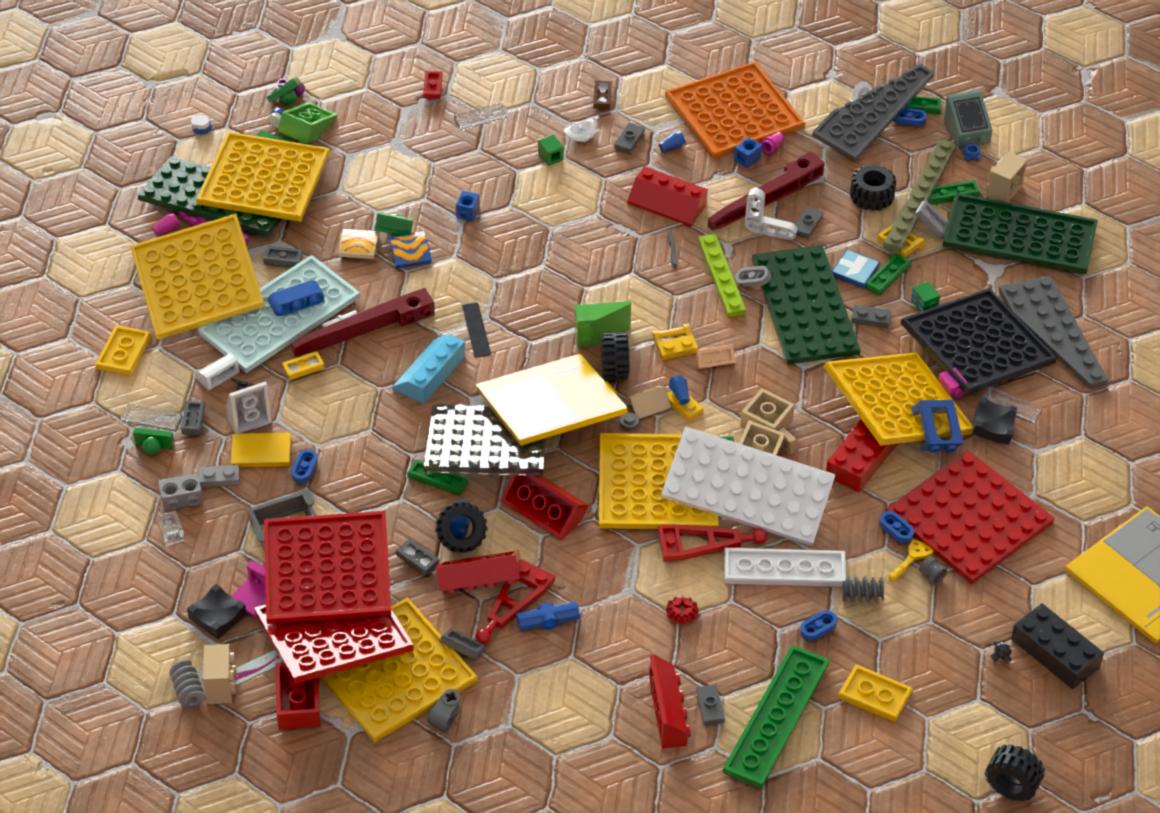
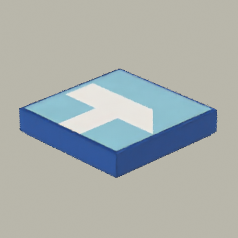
M847 249L831 272H833L835 278L864 289L866 282L879 268L880 262Z

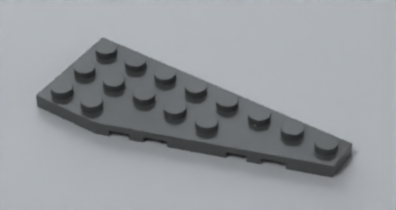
M919 64L904 72L902 76L889 80V83L881 84L860 95L859 99L845 103V106L840 109L832 110L812 132V136L855 162L934 77V71Z
M1051 276L999 286V293L1006 306L1055 356L1062 360V364L1065 367L1069 366L1075 372V376L1089 389L1108 384L1104 371Z

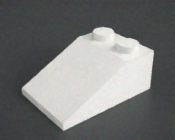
M266 381L229 394L226 404L227 417L235 434L272 423Z

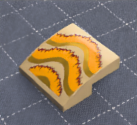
M344 229L340 240L338 257L374 259L377 253L380 232Z

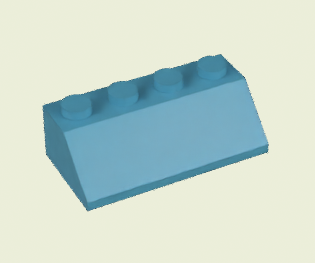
M451 334L434 339L392 386V389L425 404L465 358V341Z

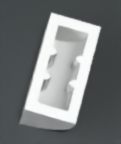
M227 354L196 372L195 378L209 391L240 373L238 359L231 354Z

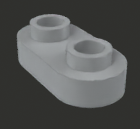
M765 266L746 267L737 272L735 279L742 287L761 286L770 280L771 273Z

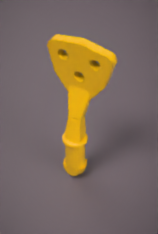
M913 539L908 546L907 559L889 574V580L891 582L896 581L898 577L906 572L910 564L915 560L925 559L933 555L934 550L925 543Z

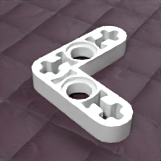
M758 188L751 189L747 197L745 227L751 232L793 240L798 231L797 226L791 222L765 217V193ZM751 208H755L759 212H753ZM767 225H772L776 229H770Z

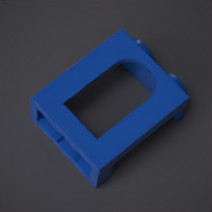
M921 400L911 407L913 415L920 414L927 442L926 445L920 448L921 451H929V453H935L940 450L953 452L963 444L954 400ZM947 413L951 429L950 440H942L937 435L932 414Z

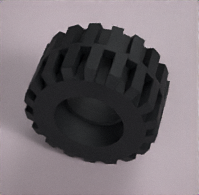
M872 164L861 166V169H856L852 175L850 189L852 201L857 203L858 207H863L865 210L871 209V211H875V209L882 210V208H887L888 205L893 203L895 197L896 176L884 166H872Z
M626 332L603 333L601 336L602 377L605 381L628 380L630 365L629 342Z
M467 502L452 503L443 508L444 510L438 514L439 517L435 522V532H437L438 540L448 550L462 553L473 551L486 538L485 533L488 531V527H486L487 519L484 518V513L477 506ZM459 515L468 517L472 523V532L465 539L455 538L450 531L451 521Z
M1009 744L1008 746L1002 745L996 749L985 769V776L987 782L990 783L992 789H995L997 793L1015 801H1025L1034 797L1045 776V768L1035 754H1032L1027 749H1023L1021 746Z

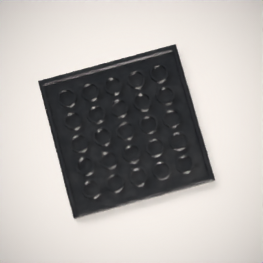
M990 288L904 317L900 322L934 361L960 385L959 388L966 395L1056 363L1057 357ZM953 368H956L959 371V373L963 376L967 383L953 370Z

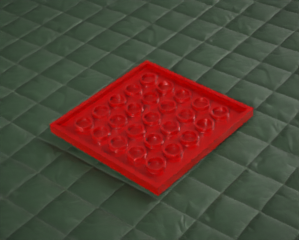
M969 450L962 453L886 508V511H893L914 528V538L932 548L936 556L971 584L1053 524L1055 519Z
M385 511L264 519L267 624L391 615Z
M266 605L254 607L257 619L294 684L414 651L412 641L392 610L391 615L267 624Z

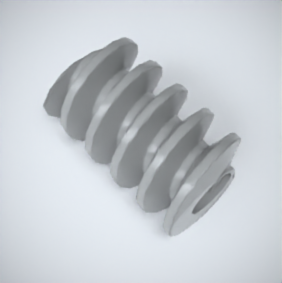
M188 660L179 661L172 665L169 674L179 703L186 707H193L201 704L206 696L196 673V668Z

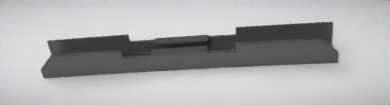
M670 230L668 232L669 245H671L672 268H677L673 233Z

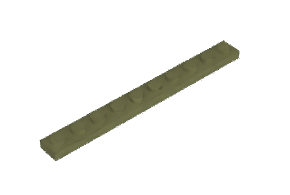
M942 139L939 140L890 230L883 248L901 253L919 219L915 213L920 203L925 200L928 201L932 195L934 188L956 150V143Z

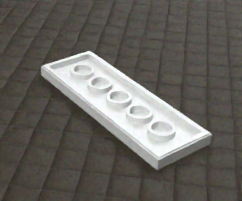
M725 548V584L842 587V582L846 579L845 551Z

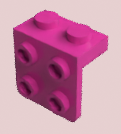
M251 561L247 565L248 579L231 597L243 602L246 606V612L257 618L254 607L266 605L265 566Z

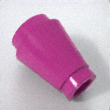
M776 133L764 138L761 143L763 152L766 154L775 153L784 141L783 134Z
M174 213L167 214L152 229L158 237L177 230L180 222Z

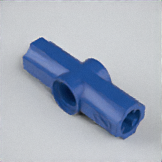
M576 601L559 605L547 602L539 605L535 610L516 613V619L520 631L538 627L551 630L556 628L559 623L580 619V613Z

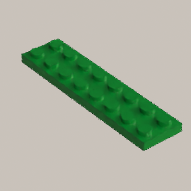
M791 645L724 765V774L760 789L763 788L827 670L830 659Z

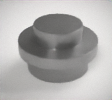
M626 413L620 417V424L625 430H634L639 424V417L634 413Z

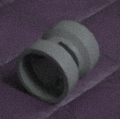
M933 556L927 557L919 567V571L923 575H927L933 584L939 583L947 574V569L943 565H939Z

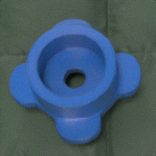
M969 144L963 148L966 160L981 159L979 154L980 148L977 145Z

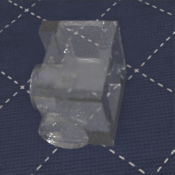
M176 511L157 516L158 527L165 546L185 541L183 527Z

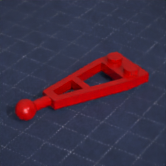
M674 524L658 525L663 562L686 560L724 551L725 548L741 547V542L753 541L755 544L760 545L767 540V533L763 529H756L752 533L740 534L739 529ZM680 534L707 536L708 545L683 550ZM714 537H725L733 539L715 543Z
M520 559L521 578L517 579V581L535 590L521 602H518L507 596L513 584L504 583L488 615L489 624L476 632V641L482 644L489 643L493 630L496 627L502 629L516 617V613L523 612L544 595L554 583L555 575ZM502 605L511 609L504 616H497Z

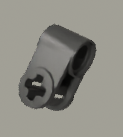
M448 689L442 693L435 706L430 710L427 723L444 731L450 729L454 719L461 710L459 703L460 694L457 690Z

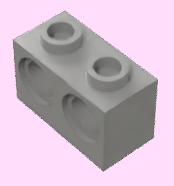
M198 473L158 480L164 511L203 503Z

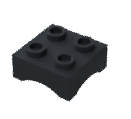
M980 397L976 406L971 435L1009 445L1014 433V422L1018 407L998 405L987 398Z
M217 584L211 587L209 592L200 601L187 608L188 618L216 639L223 636L247 615L245 604L232 598Z

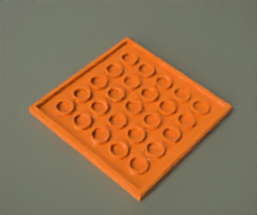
M756 62L665 91V97L713 159L735 152V147L747 137L762 143L764 138L776 133L785 135L805 128V122Z

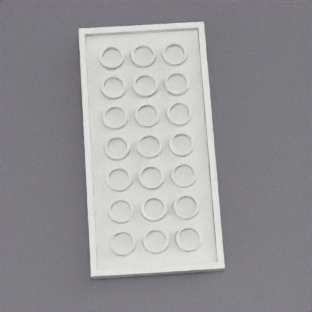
M685 426L661 497L813 546L836 474Z

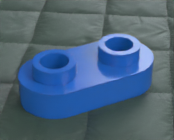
M904 108L893 121L897 124L922 126L927 121V114L923 110Z
M306 449L298 454L291 470L294 482L303 484L311 479L318 463L315 451Z
M886 511L881 515V528L899 543H909L913 540L914 528L897 513Z
M824 610L804 621L800 629L802 638L807 641H815L833 631L837 626L836 614L832 611Z

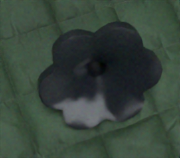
M231 378V381L237 384L236 391L245 389L248 386H254L252 383Z

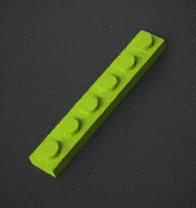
M716 234L698 236L699 246L727 317L746 315V308Z

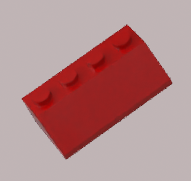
M644 166L635 178L627 203L691 227L707 205L708 189Z
M517 466L500 499L501 502L559 539H564L581 522L589 507L588 504L536 471L523 466Z
M519 550L444 561L435 567L439 591L445 590V594L457 592L458 588L464 587L465 591L477 589V585L485 584L486 588L497 586V582L505 581V584L517 583V579L521 578Z
M650 655L649 684L661 747L663 749L687 746V737H691L690 725L685 722L687 720V709L682 707L684 702L683 690H679L678 687L681 685L680 674L675 672L673 664L655 655Z

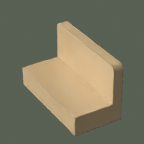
M656 386L624 398L626 405H632L633 412L639 419L671 408L665 386Z

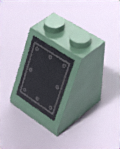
M981 90L947 95L944 123L954 143H956L957 149L964 148L969 144L982 145L991 143L993 130Z

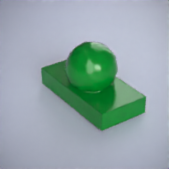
M294 77L271 91L267 95L268 101L272 102L280 97L282 103L286 105L293 104L297 99L293 88L300 84V79Z
M378 212L375 231L398 236L411 234L414 219L401 217L397 213L387 214Z
M134 428L135 445L142 446L146 454L155 455L161 448L174 449L173 432Z

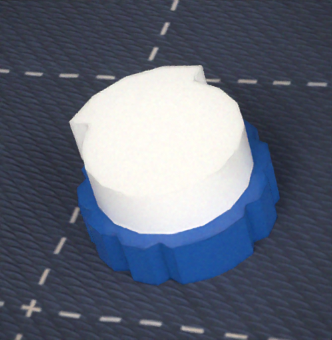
M275 108L269 116L270 123L276 128H279L281 115L284 112L280 108Z
M198 115L192 117L191 123L195 133L206 134L212 129L211 121L207 116Z

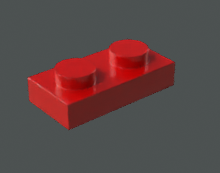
M425 71L423 99H441L442 71Z

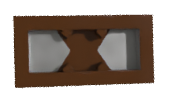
M595 80L593 109H610L612 81Z

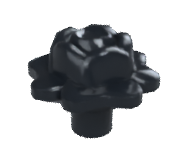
M993 641L995 652L991 655V658L995 662L1000 658L1011 661L1010 654L1012 650L1010 646L1004 641L1000 643Z

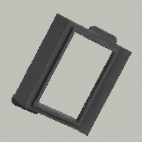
M305 489L300 493L248 509L250 524L263 547L264 553V532L260 526L264 524V519L283 518L304 511L306 516H316L312 507L314 500L309 490Z

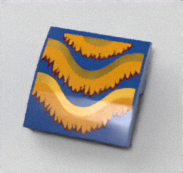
M424 231L389 237L396 268L432 263Z

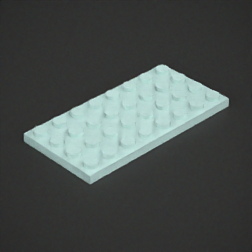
M311 255L260 288L265 307L198 328V334L223 355L231 354L237 358L239 368L248 373L358 300L360 292ZM311 280L316 281L324 293V300L320 304L284 316H276L268 303L270 294Z

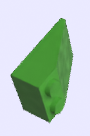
M307 102L282 112L278 132L283 133L285 137L294 138L299 143L307 145L320 137L337 118V114Z
M631 301L575 305L577 347L596 346L601 343L603 333H619L631 329Z

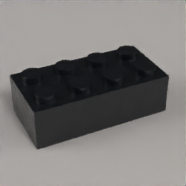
M1043 603L1014 624L1011 640L1071 689L1076 688L1101 667L1104 652Z

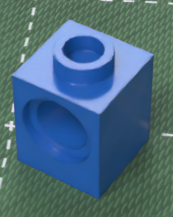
M747 137L735 147L734 161L749 168L761 158L762 145Z
M467 191L461 192L456 203V218L474 221L480 208L479 194Z

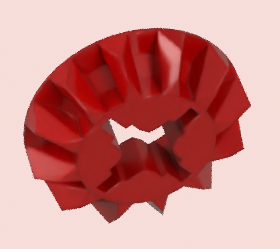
M684 595L681 598L675 596L673 600L668 601L666 607V614L669 619L679 624L692 622L696 619L699 612L697 602H694L691 597L685 598ZM681 605H684L685 608L683 614L680 611Z

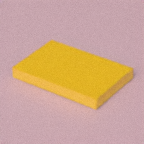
M115 325L95 364V368L97 370L132 376L151 338V332Z
M291 433L232 434L231 465H239V468L290 466Z
M855 664L840 690L838 698L896 723L912 694L913 688Z

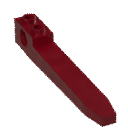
M810 151L786 164L783 174L758 187V189L765 193L764 207L823 176L825 162ZM748 194L723 207L708 218L707 227L711 230L719 229L745 217ZM751 208L753 212L757 211V209Z
M426 288L391 299L303 336L291 343L292 352L295 356L313 353L397 322L401 327L435 315L434 301Z

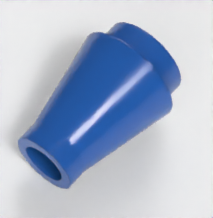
M674 131L659 143V148L663 153L681 148L686 143L685 137L681 131Z
M681 375L672 377L669 380V388L679 401V404L685 405L689 403L687 380Z

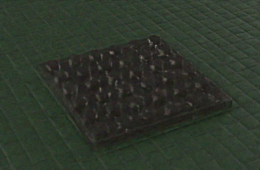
M445 404L433 405L424 473L543 476L546 438L520 446L490 406H465L462 404L456 406Z

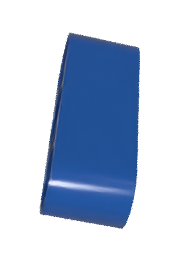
M311 280L270 294L268 303L276 316H284L320 304L325 296L318 283Z

